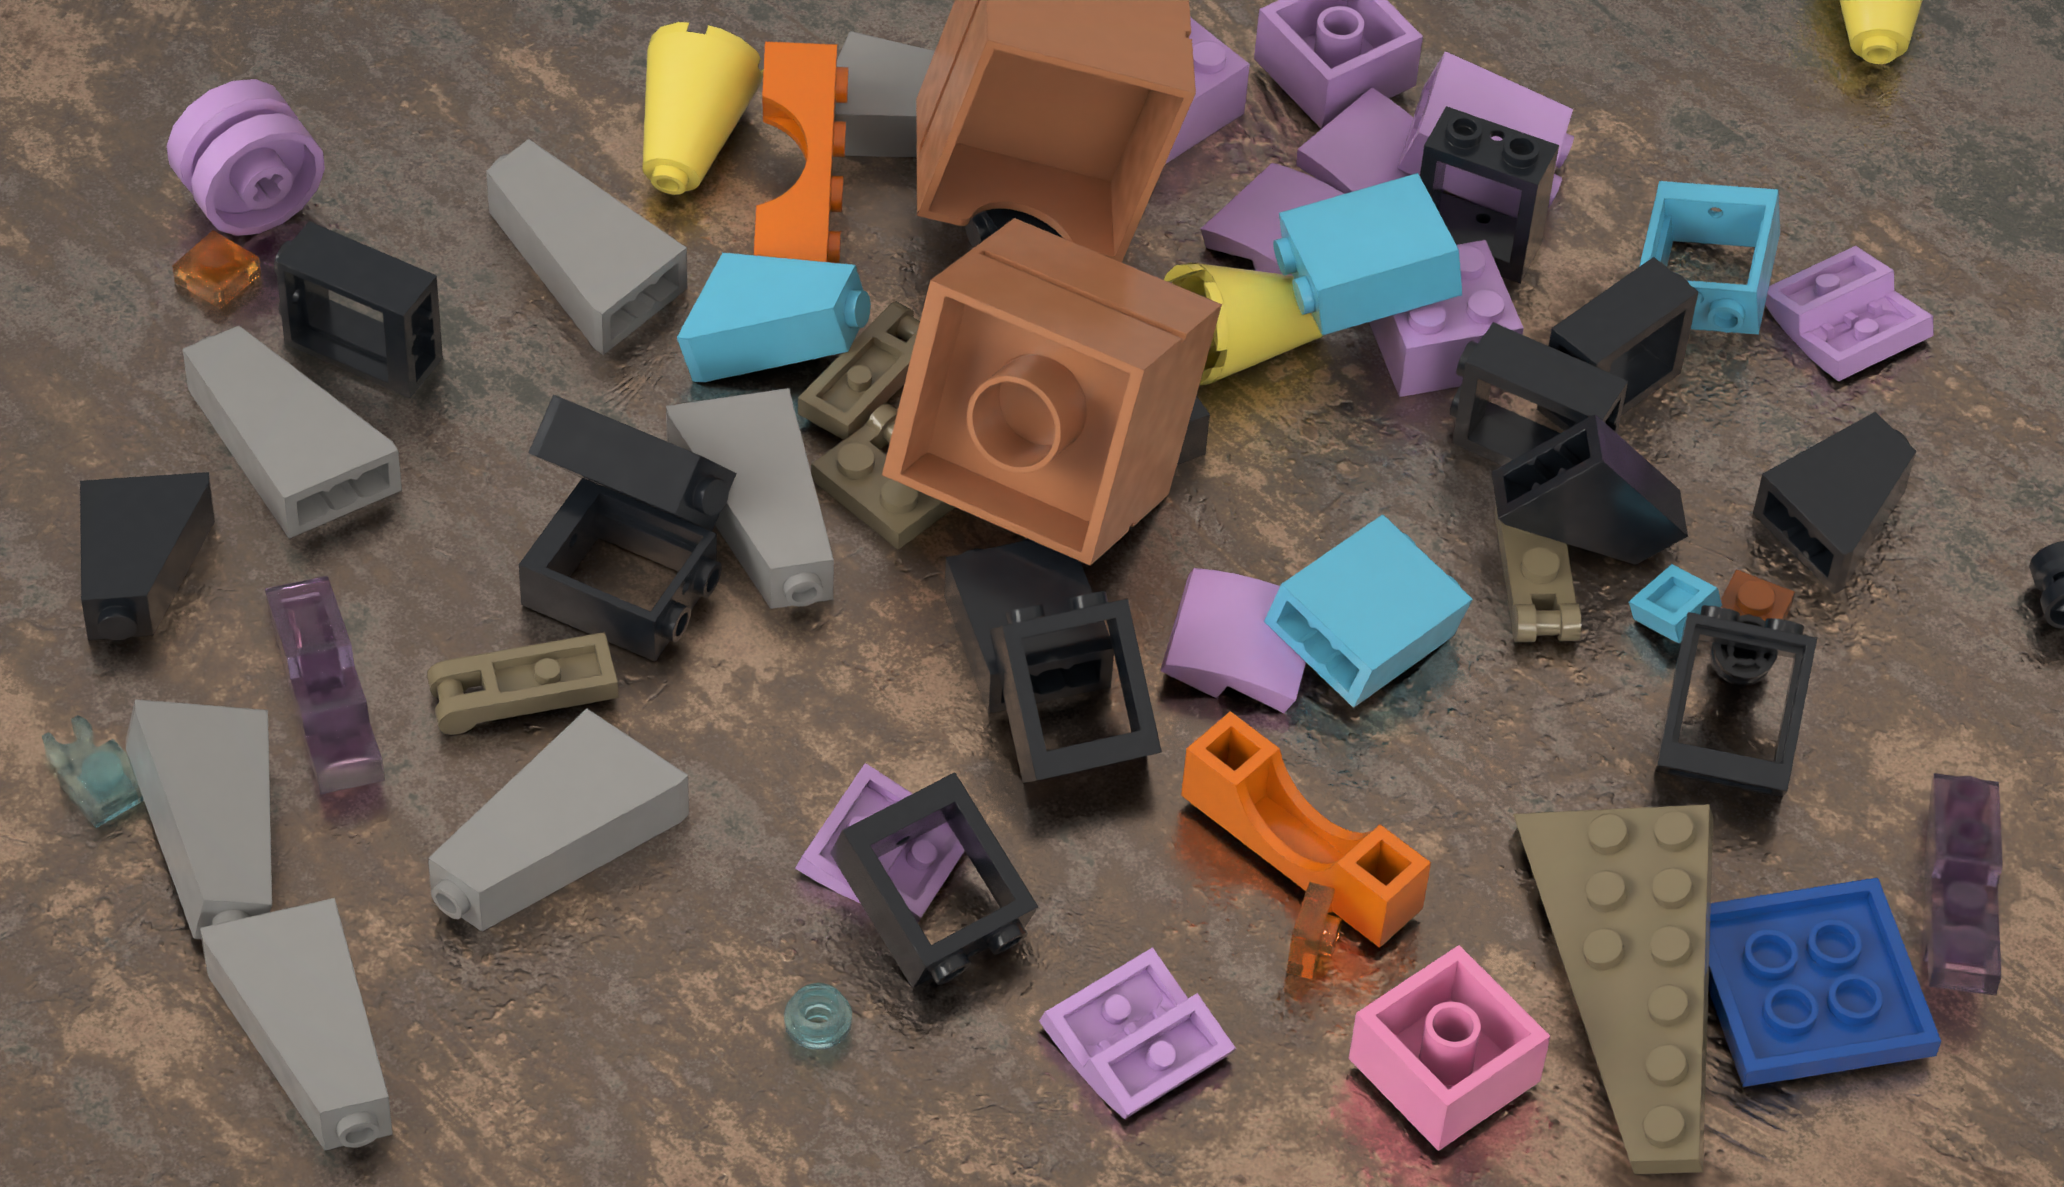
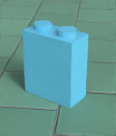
M1418 173L1279 213L1282 238L1273 241L1279 269L1284 276L1288 274L1293 275V291L1299 310L1303 315L1312 314L1322 336L1462 295L1459 249Z
M1382 514L1283 582L1264 622L1354 708L1455 635L1473 599L1460 587L1454 578L1447 575L1420 550L1407 534L1401 532Z

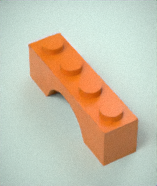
M765 41L762 90L763 122L789 135L801 149L806 164L797 182L787 192L776 199L756 205L755 256L840 263L841 231H830V213L842 212L844 176H832L833 157L845 158L846 121H835L836 103H847L849 67H837V44Z
M1231 711L1186 748L1181 796L1379 948L1423 909L1431 862L1381 824L1372 831L1359 833L1346 830L1321 815L1295 786L1285 767L1280 748Z

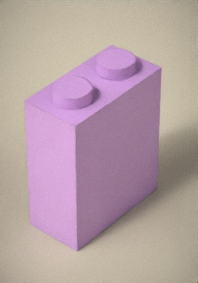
M1445 51L1422 89L1397 169L1410 175L1418 173L1420 176L1424 145L1446 106L1558 144L1559 150L1556 167L1560 168L1566 160L1574 140L1573 135L1566 133L1573 109ZM1497 136L1491 137L1493 140L1496 141L1503 140L1502 138ZM1446 164L1443 190L1474 204L1514 218L1518 217L1522 190ZM1554 174L1548 208L1551 206L1562 181V177Z

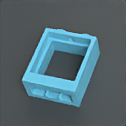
M1659 181L1639 267L1653 257L1667 267L1673 241L1755 247L1747 285L1687 280L1698 291L1691 329L1759 335L1781 232L1779 189ZM1716 207L1721 209L1722 211L1716 212L1713 211L1711 208Z

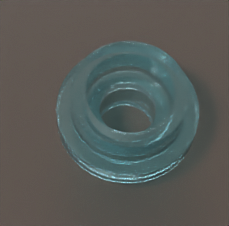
M824 983L806 985L795 993L785 1007L784 1025L786 1032L793 1041L806 1048L827 1049L842 1042L851 1030V1006L841 992L831 985ZM815 1017H821L828 1021L822 1023H815L808 1020Z

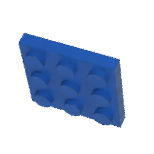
M1879 878L1711 903L1708 990L1743 1087L1937 1056L1941 1039Z

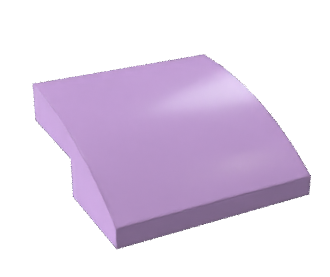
M1371 87L1298 148L1296 166L1344 194L1409 176L1410 174L1397 169L1413 117L1388 97Z
M1271 163L1201 228L1205 246L1208 249L1251 259L1255 271L1282 274L1273 247V241L1282 238L1279 213L1343 195L1344 193L1308 174Z
M1857 246L1772 284L1768 289L1765 306L1774 319L1812 361L1837 381L1845 379L1933 336V315L1894 291V270Z
M1193 568L1188 574L1160 671L1215 698L1229 686L1285 713L1296 701L1306 662L1264 622L1280 586L1239 574Z
M865 763L802 855L795 869L836 893L860 903L830 852L842 830L904 799L912 793ZM945 822L878 857L918 923L965 850L949 824Z
M1153 947L1045 1011L1039 1020L1053 1042L1094 1091L1124 1119L1224 1059L1236 1049L1199 994L1196 993L1190 998L1186 996Z

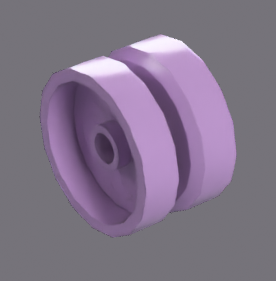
M257 79L231 81L207 91L190 104L173 125L167 143L169 165L181 182L192 193L194 200L206 217L219 231L235 236L260 234L286 222L302 210L318 190L325 170L322 149L299 121L288 103L273 85Z

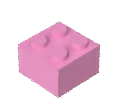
M1458 945L1356 1013L1349 1060L1439 1151L1541 1081L1550 1035Z

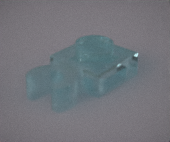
M77 715L71 719L73 732L77 738L75 742L61 744L55 740L51 733L47 732L42 735L47 760L53 766L60 768L57 770L60 787L93 826L98 828L141 803L144 799L126 752L114 739L96 747L91 724L85 718Z

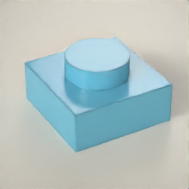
M1673 564L1667 567L1629 601L1635 621L1677 643L1681 642L1684 622L1688 612L1700 614L1701 607L1704 605L1722 606L1717 587Z

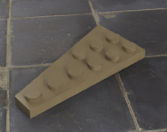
M1710 804L1513 814L1634 1174L1703 1172L1713 815Z

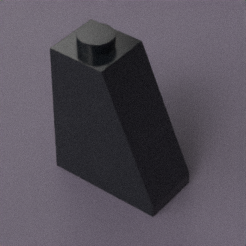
M556 395L552 396L528 452L573 475L590 480L710 531L713 530L720 512L727 503L730 488L737 474L701 455Z
M1874 412L1763 473L1753 515L1833 594H1836L1845 588L1904 494L1916 450L1900 431L1893 429L1883 418Z
M1596 414L1491 472L1498 519L1505 525L1635 565L1688 537L1680 489Z
M209 472L80 481L81 602L88 640H124L130 637L154 635L215 523Z

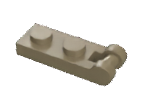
M897 301L892 302L853 341L849 351L841 353L798 397V414L843 440L863 427L871 414L879 406L885 404L905 384L920 323L919 320L914 318V311Z
M1495 507V520L1514 641L1535 642L1536 636L1557 635L1559 641H1579L1581 636V611L1579 604L1576 603L1567 544L1505 525L1498 519L1497 507Z
M605 632L444 660L431 666L427 672L431 694L439 699V703L435 708L439 729L449 735L465 733L471 730L476 723L619 698L618 680ZM482 686L483 688L482 691L464 694L471 687Z

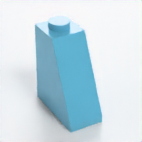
M722 253L680 330L677 340L694 382H708L845 353L849 351L859 329L863 328L868 322L871 309L870 297L863 290L856 265Z

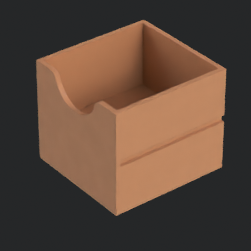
M955 0L916 98L917 216L957 226H966L975 215L982 211L1012 209L1027 213L1044 221L1066 240L1122 262L1196 94L1192 39H1189L1191 34L1189 0Z
M1012 219L930 280L882 475L1091 566L1129 531L1130 526L1134 527L1169 495L1222 304L1021 220Z

